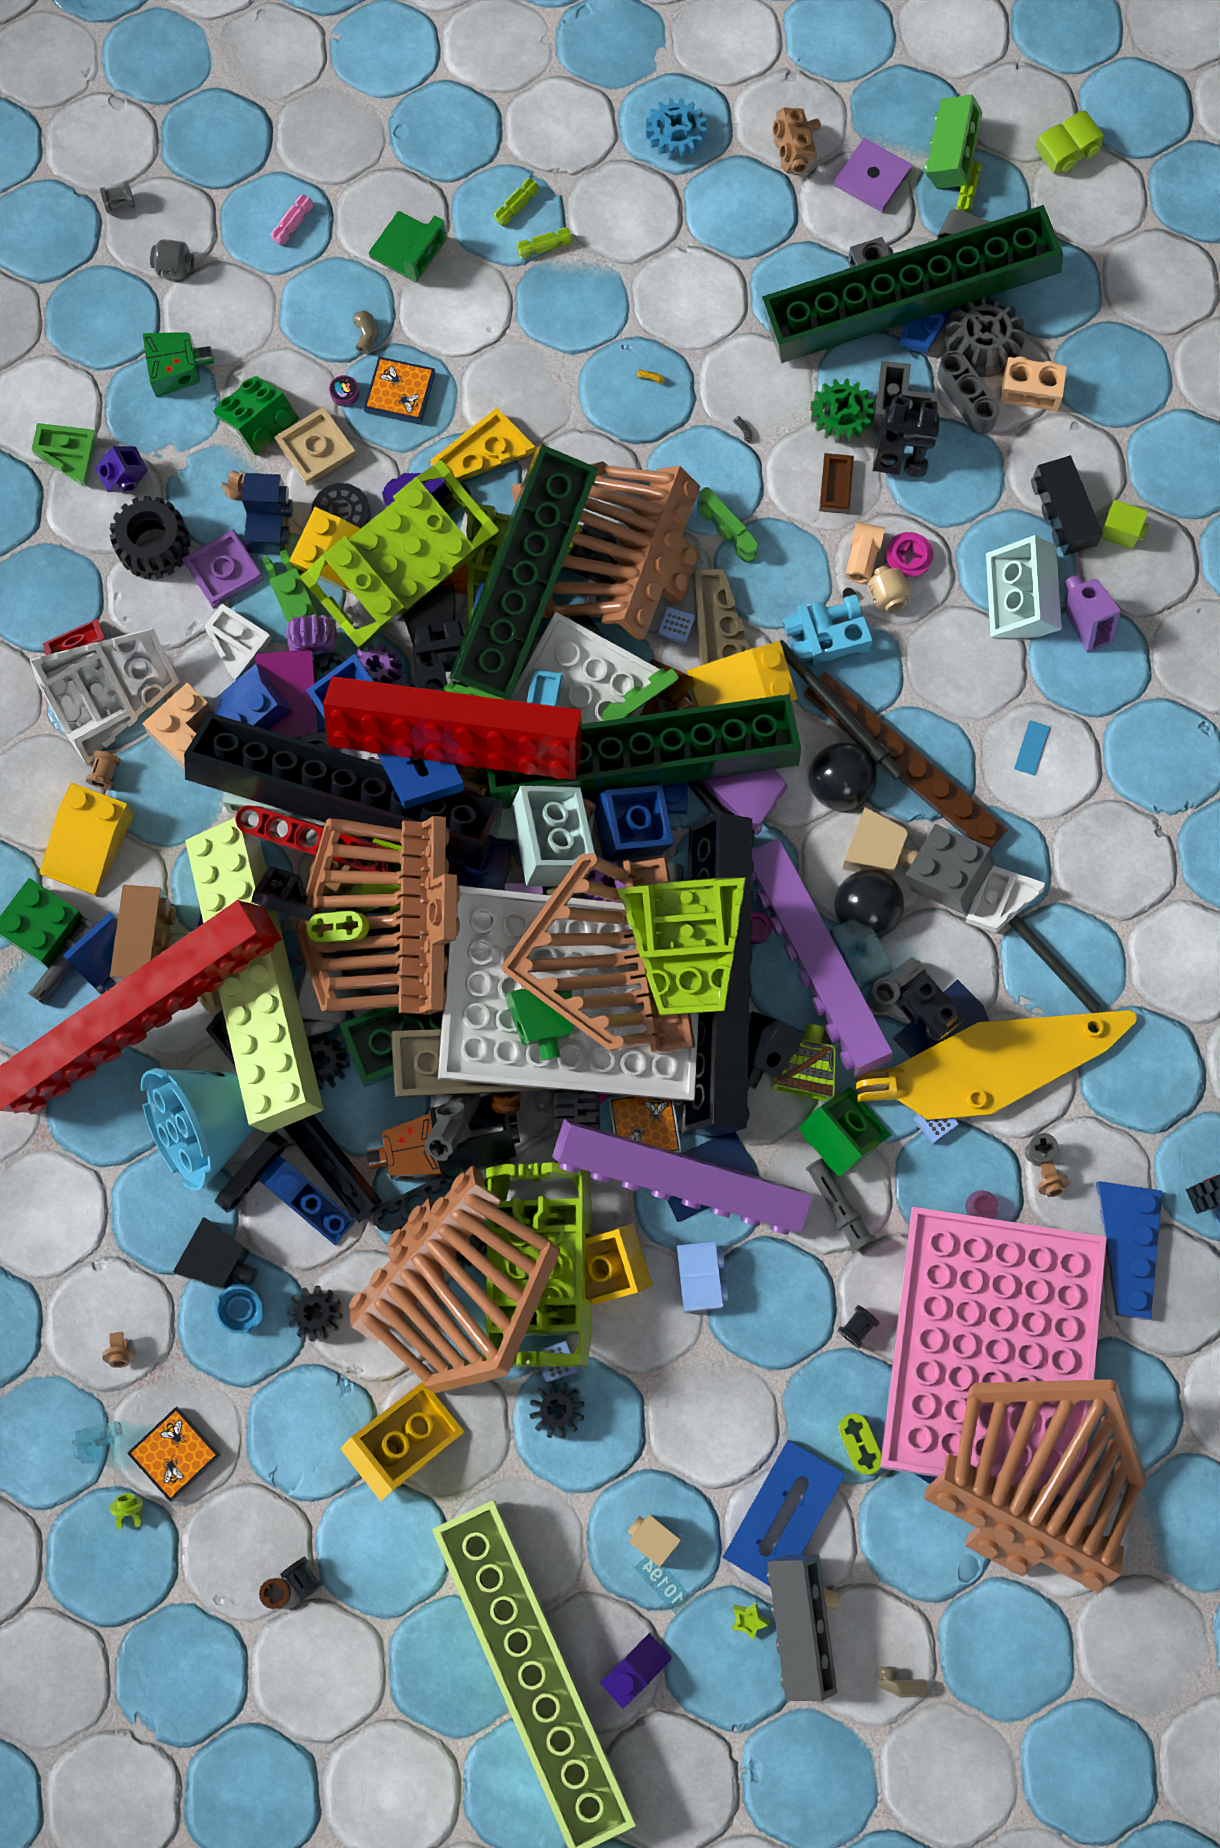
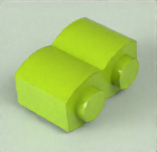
M1083 110L1072 115L1062 124L1055 125L1038 136L1035 149L1053 174L1061 171L1068 172L1077 164V160L1090 159L1097 155L1101 150L1105 136L1087 111Z

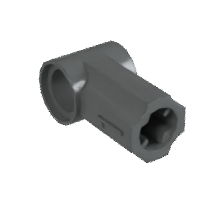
M911 957L886 977L877 980L867 997L870 1008L878 1013L890 1011L900 1001L904 992L927 975L926 969L920 961ZM877 991H887L891 996V1000H881L877 996Z

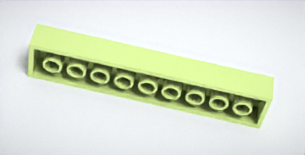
M235 818L185 840L203 923L236 900L251 903L253 892L267 871L259 837L242 832L237 827ZM266 910L282 940L274 944L275 948L269 954L262 957L257 956L248 962L249 967L236 975L231 974L222 980L223 985L218 990L248 1124L269 1133L324 1109L277 911Z
M492 1500L431 1529L568 1848H592L635 1827V1818L496 1501Z

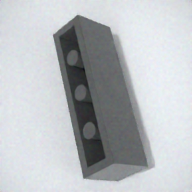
M819 1554L784 1555L768 1561L767 1579L772 1592V1616L776 1623V1649L780 1655L782 1669L781 1686L785 1692V1700L823 1701L837 1694V1685Z

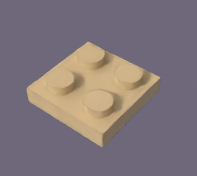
M324 407L274 436L277 445L306 486L356 457L354 448Z

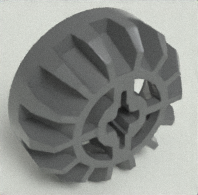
M982 298L974 303L963 304L960 309H954L950 315L944 334L945 351H958L962 353L979 377L999 375L1004 372L1008 357L1016 358L1021 353L1025 340V333L1023 332L1024 322L1022 318L1015 316L1016 309L1010 305L1007 308L1001 306V299L995 298L994 302H985V298ZM978 312H994L997 316L995 318L989 315L982 316ZM1002 318L1007 326L1005 337L999 332V321Z

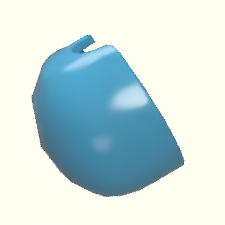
M241 1283L231 1285L217 1298L215 1304L216 1317L220 1325L232 1333L250 1332L260 1324L264 1317L265 1301L260 1292L251 1285Z

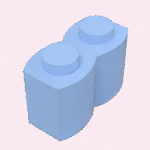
M716 1242L677 1245L683 1312L723 1308L722 1301L728 1300L726 1281H720L719 1268H725L723 1249H716Z

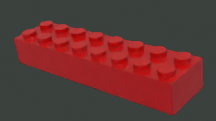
M334 676L331 678L323 702L327 741L330 747L520 772L528 775L549 776L558 779H576L582 752V710Z

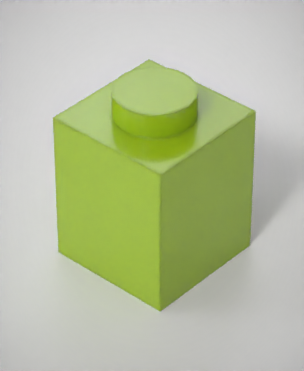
M1114 499L1102 527L1103 534L1101 538L1133 549L1137 540L1143 541L1147 533L1149 524L1145 522L1148 511Z

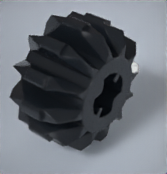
M322 1036L320 1044H317L314 1038H310L309 1043L312 1047L309 1050L318 1088L323 1090L325 1081H328L331 1088H335L336 1082L334 1078L336 1076L341 1080L346 1078V1075L340 1069L350 1067L349 1061L343 1060L348 1055V1052L345 1048L339 1049L340 1042L337 1039L329 1044L328 1037ZM326 1057L329 1064L328 1066L324 1064L325 1068L320 1069L316 1062H321L320 1058Z
M316 1285L313 1290V1296H311L310 1291L304 1287L302 1288L303 1300L297 1296H293L291 1299L298 1305V1308L287 1309L289 1315L297 1316V1318L289 1322V1326L291 1328L300 1326L297 1331V1336L303 1338L309 1331V1341L315 1342L319 1331L321 1337L326 1340L329 1338L326 1328L330 1327L334 1331L339 1329L338 1325L332 1321L333 1319H342L343 1313L333 1310L340 1307L342 1303L339 1299L330 1301L334 1294L330 1289L322 1295L321 1286ZM321 1306L322 1309L319 1310L322 1313L319 1320L313 1318L309 1321L308 1318L312 1317L308 1314L311 1308L318 1309Z
M550 1382L548 1387L551 1394L546 1395L539 1388L537 1393L543 1398V1401L531 1400L530 1405L540 1408V1411L532 1412L529 1416L532 1420L543 1418L535 1427L537 1431L543 1430L548 1424L547 1437L552 1438L555 1428H558L560 1438L563 1439L566 1438L564 1426L568 1425L574 1433L578 1430L571 1420L572 1418L578 1421L584 1420V1415L575 1413L574 1409L583 1408L585 1404L584 1401L571 1402L579 1394L577 1389L572 1390L566 1396L567 1383L563 1382L560 1392L557 1393L554 1383ZM555 1401H558L560 1406H566V1413L562 1412L563 1417L560 1419H556L554 1414H548V1408H553L551 1404Z

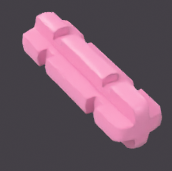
M303 194L300 195L294 202L296 206L292 205L279 222L280 226H276L271 232L272 240L280 246L284 245L290 238L288 235H292L304 220V214L307 215L313 208L312 200Z

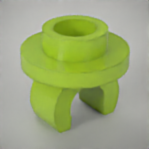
M124 1493L117 1496L115 1501L110 1504V1513L116 1516L115 1524L118 1529H123L125 1516H131L135 1521V1526L140 1527L143 1517L141 1509L144 1506L141 1497L135 1496L133 1493Z

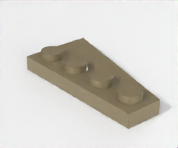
M694 569L692 576L700 666L752 649L751 646L749 647L745 637V628L742 619L738 617L735 608L736 602L724 569Z

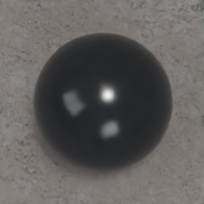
M835 743L822 749L813 759L808 775L810 789L814 797L822 805L835 811H850L864 805L873 795L878 779L876 765L868 752L851 743Z
M869 869L855 872L841 883L835 895L834 908L839 923L847 932L862 939H877L889 934L896 928L903 916L905 903L902 890L892 877L881 871Z

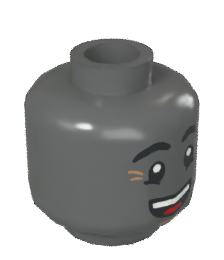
M162 239L157 245L152 246L150 266L152 269H155L159 277L180 280L186 277L188 271H193L195 263L194 253H190L189 247L185 242Z

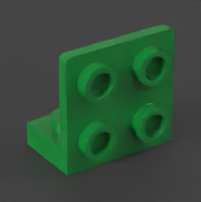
M398 211L370 249L369 257L417 283L447 240L445 222L434 215L428 224H423Z

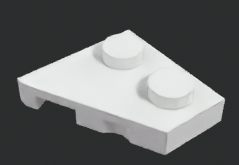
M224 604L219 606L204 626L234 682L249 670L255 662V654H261L272 640L270 634Z
M993 866L973 900L966 923L996 933L1043 892L1045 883Z

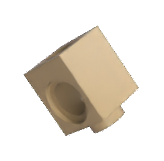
M650 1514L646 1519L639 1516L627 1531L632 1535L628 1542L659 1567H661L681 1541Z

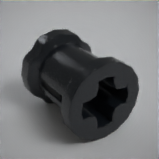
M857 1305L854 1308L855 1314L844 1327L840 1326L837 1331L853 1346L860 1349L863 1345L862 1340L873 1327H878L880 1322L865 1308Z
M305 1556L280 1574L282 1578H287L297 1593L296 1600L298 1603L324 1585L321 1580H316L306 1564L308 1560Z

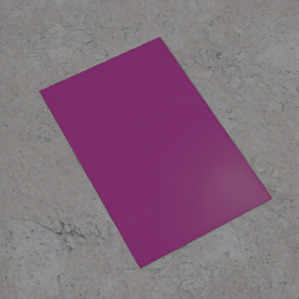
M312 649L255 654V663L261 667L292 709L270 731L293 738L304 737L307 734L318 732L316 705L306 691L315 684Z

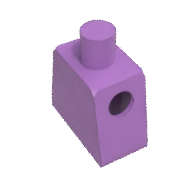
M1080 575L1068 578L1064 583L1068 591L1065 611L1086 652L1113 642L1121 612L1119 607L1098 579L1083 582Z

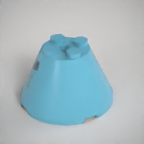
M154 1068L146 1071L142 1076L141 1091H147L148 1099L147 1103L142 1104L151 1135L161 1156L172 1173L179 1171L186 1179L182 1181L185 1187L193 1191L205 1188L255 1130L254 1127L248 1124L238 1075L225 1071Z

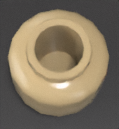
M882 566L872 573L873 577L869 580L867 588L877 609L886 610V612L891 613L900 610L908 604L907 599L911 595V588L901 569Z

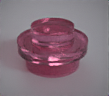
M978 1190L967 1198L965 1209L970 1216L993 1219L998 1211V1202L990 1192Z

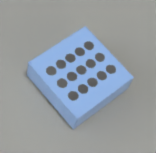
M667 607L658 631V637L686 646L696 620V615Z
M919 1114L913 1118L932 1144L959 1125L955 1118L926 1120Z
M566 1341L540 1350L549 1351V1353L570 1354ZM541 1367L546 1384L577 1373L576 1367Z

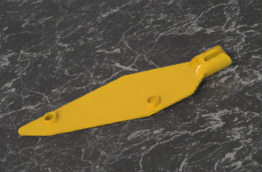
M1125 1010L978 1022L893 1068L874 1069L857 1078L855 1076V1079L861 1080L856 1083V1091L864 1092L857 1095L858 1102L896 1099L926 1120L991 1115L1106 1052L1136 1023L1137 1016L1133 1011ZM1088 1025L1095 1026L1097 1032H1090L1088 1029Z

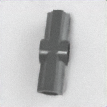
M479 1094L452 1095L448 1102L436 1108L437 1122L424 1143L426 1154L434 1157L436 1161L447 1160L449 1155L454 1152L458 1143L470 1137L469 1123L481 1102Z

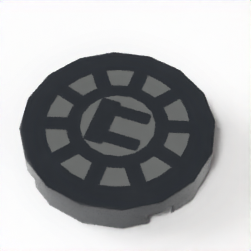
M335 483L326 486L317 494L312 502L311 513L314 507L359 528L364 527L370 522L371 509L366 495L358 487L349 483Z

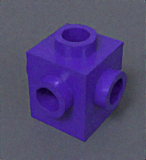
M112 446L95 468L107 492L122 493L132 492L148 471L136 446Z

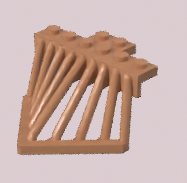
M604 461L591 463L590 465L599 468L584 509L621 521L627 527L583 510L579 522L613 535L624 546L576 531L571 543L611 555L620 565L566 555L562 566L608 575L616 582L615 584L556 581L552 593L606 595L610 599L608 602L555 606L551 593L542 617L545 619L553 618L555 612L564 617L604 614L601 620L602 623H619L636 640L646 639L661 594L672 604L682 603L698 559L699 552L683 537V533L700 485L681 466L650 471L608 466ZM605 477L650 482L651 486L609 479ZM523 482L512 486L514 503H516ZM621 493H626V494H631V495L642 496V498H643L644 500L639 499V498H635V497H632V496L624 495V494H621ZM598 500H602V501H605V502H609V503H612V504H616V505H619V506H623V507H626V508H630V509H632L636 514H634V513H632V512H629V511H626V510H623V509H620V508H617V507H615V506H612V505H609V504L600 502V501H598Z
M433 816L424 822L402 821V829L329 818L326 820L306 889L308 894L306 903L314 908L311 918L320 909L401 906L400 911L392 915L366 917L369 922V930L400 927L399 932L391 935L366 936L362 940L329 944L315 942L309 937L307 932L309 921L298 918L295 930L322 1012L335 1013L338 1011L399 1007V1013L430 1015L443 1010V1006L447 1001L444 973L448 966V959L446 954H444V945L455 941L460 930V920L456 917V904H458L460 899V887L457 885V875L448 874L449 862L448 859H445V846H447L449 841L446 817ZM342 832L397 841L402 844L401 850L341 845L337 844ZM333 857L401 863V871L398 872L330 870ZM326 883L401 885V890L392 894L322 896ZM355 921L352 924L343 925V929L350 931L358 928V922ZM323 924V926L318 928L319 933L333 930V926ZM400 946V950L395 954L329 959L322 958L321 952ZM400 966L397 974L331 978L327 972ZM399 986L398 994L337 999L334 992L335 990Z
M593 853L580 855L502 965V971L609 1051L650 1045L651 1052L657 1054L695 1048L690 1013L659 1014L646 976L647 971L636 947L637 942L632 929L613 933H547L555 920L562 919L629 925L626 910L610 911L568 907L566 904L574 893H586L623 903L617 888L585 879L592 868L625 884L627 887L670 882L667 859L663 857L637 863L627 860L623 861V870ZM635 945L636 947L635 950L606 955L528 959L535 948L544 946ZM638 965L639 968L636 971L618 974L564 978L550 977L544 979H537L529 973ZM641 985L642 988L629 993L575 996L569 999H564L555 992ZM644 1005V1009L636 1013L601 1015L590 1018L580 1011L585 1009ZM647 1024V1030L643 1033L625 1036H614L606 1030L608 1028Z
M473 1166L465 1174L461 1173L456 1177L452 1184V1189L444 1198L440 1197L436 1202L428 1198L422 1206H416L413 1209L404 1227L401 1230H395L389 1238V1262L383 1269L378 1268L373 1273L369 1285L363 1292H357L349 1304L351 1327L375 1343H378L379 1340L383 1342L424 1382L425 1387L433 1393L505 1377L509 1373L560 1254V1249L556 1244L496 1208L501 1202V1198L485 1188L482 1172ZM489 1218L541 1250L536 1263L485 1227L482 1222ZM472 1234L528 1274L529 1280L524 1291L471 1245L469 1237ZM457 1251L516 1303L517 1308L511 1320L458 1264ZM443 1267L497 1327L503 1331L504 1338L499 1349L494 1346L445 1283ZM430 1286L434 1289L437 1295L441 1298L444 1304L448 1307V1309L455 1316V1318L462 1325V1327L465 1329V1331L472 1338V1340L475 1342V1344L479 1347V1349L482 1351L484 1355H482L474 1347V1345L464 1335L460 1328L455 1324V1322L440 1306L436 1299L431 1295ZM417 1299L421 1302V1304L426 1308V1310L431 1314L435 1321L440 1325V1327L444 1330V1332L449 1336V1338L454 1342V1344L458 1347V1349L463 1353V1355L468 1360H466L460 1355V1353L452 1346V1344L443 1336V1334L417 1307ZM404 1312L451 1364L403 1318ZM393 1326L439 1373H433L390 1332L391 1327Z
M1108 1379L974 1383L968 1392L958 1456L951 1453L946 1456L943 1473L926 1488L924 1499L966 1521L968 1524L975 1526L976 1528L967 1535L965 1546L1007 1568L1010 1572L1023 1577L1038 1563L1042 1562L1055 1571L1081 1583L1086 1588L1099 1593L1121 1575L1124 1547L1120 1544L1139 1493L1146 1484L1145 1470L1117 1382ZM1079 1400H1093L1091 1407L1047 1484L1030 1497L1071 1413L1072 1407ZM1044 1401H1060L1024 1477L1012 1487V1480L1040 1406ZM994 1402L979 1464L975 1467L970 1462L980 1403ZM1011 1402H1027L1003 1467L997 1476L993 1477L990 1473L1007 1407ZM1106 1407L1107 1414L1102 1417L1099 1429L1063 1496L1051 1506ZM1112 1431H1113L1115 1437L1112 1438L1111 1440H1109V1438H1110V1436H1111V1434H1112ZM1109 1440L1107 1450L1079 1505L1078 1510L1072 1513L1070 1516H1068L1084 1484L1086 1483L1091 1471L1093 1470L1099 1456L1101 1455L1107 1441ZM1119 1454H1121L1122 1460L1116 1463ZM1115 1465V1470L1093 1523L1085 1526ZM1126 1476H1128L1127 1489L1109 1536H1102Z

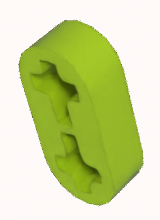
M353 911L316 914L310 918L307 925L309 937L315 942L326 944L359 941L369 931V922L366 916ZM353 921L358 922V928H354L353 931L343 929V925L352 924ZM323 924L333 926V930H327L324 933L318 932V928L323 926Z
M847 1414L840 1420L838 1432L851 1464L860 1474H874L880 1469L881 1452L869 1424L860 1414ZM849 1419H852L854 1423L860 1422L862 1425V1429L858 1431L862 1442L857 1443L853 1434L847 1435L844 1429L848 1427ZM861 1445L864 1446L868 1455L874 1454L876 1460L871 1462L873 1468L869 1470L866 1465L860 1466L858 1460L862 1458L859 1449Z

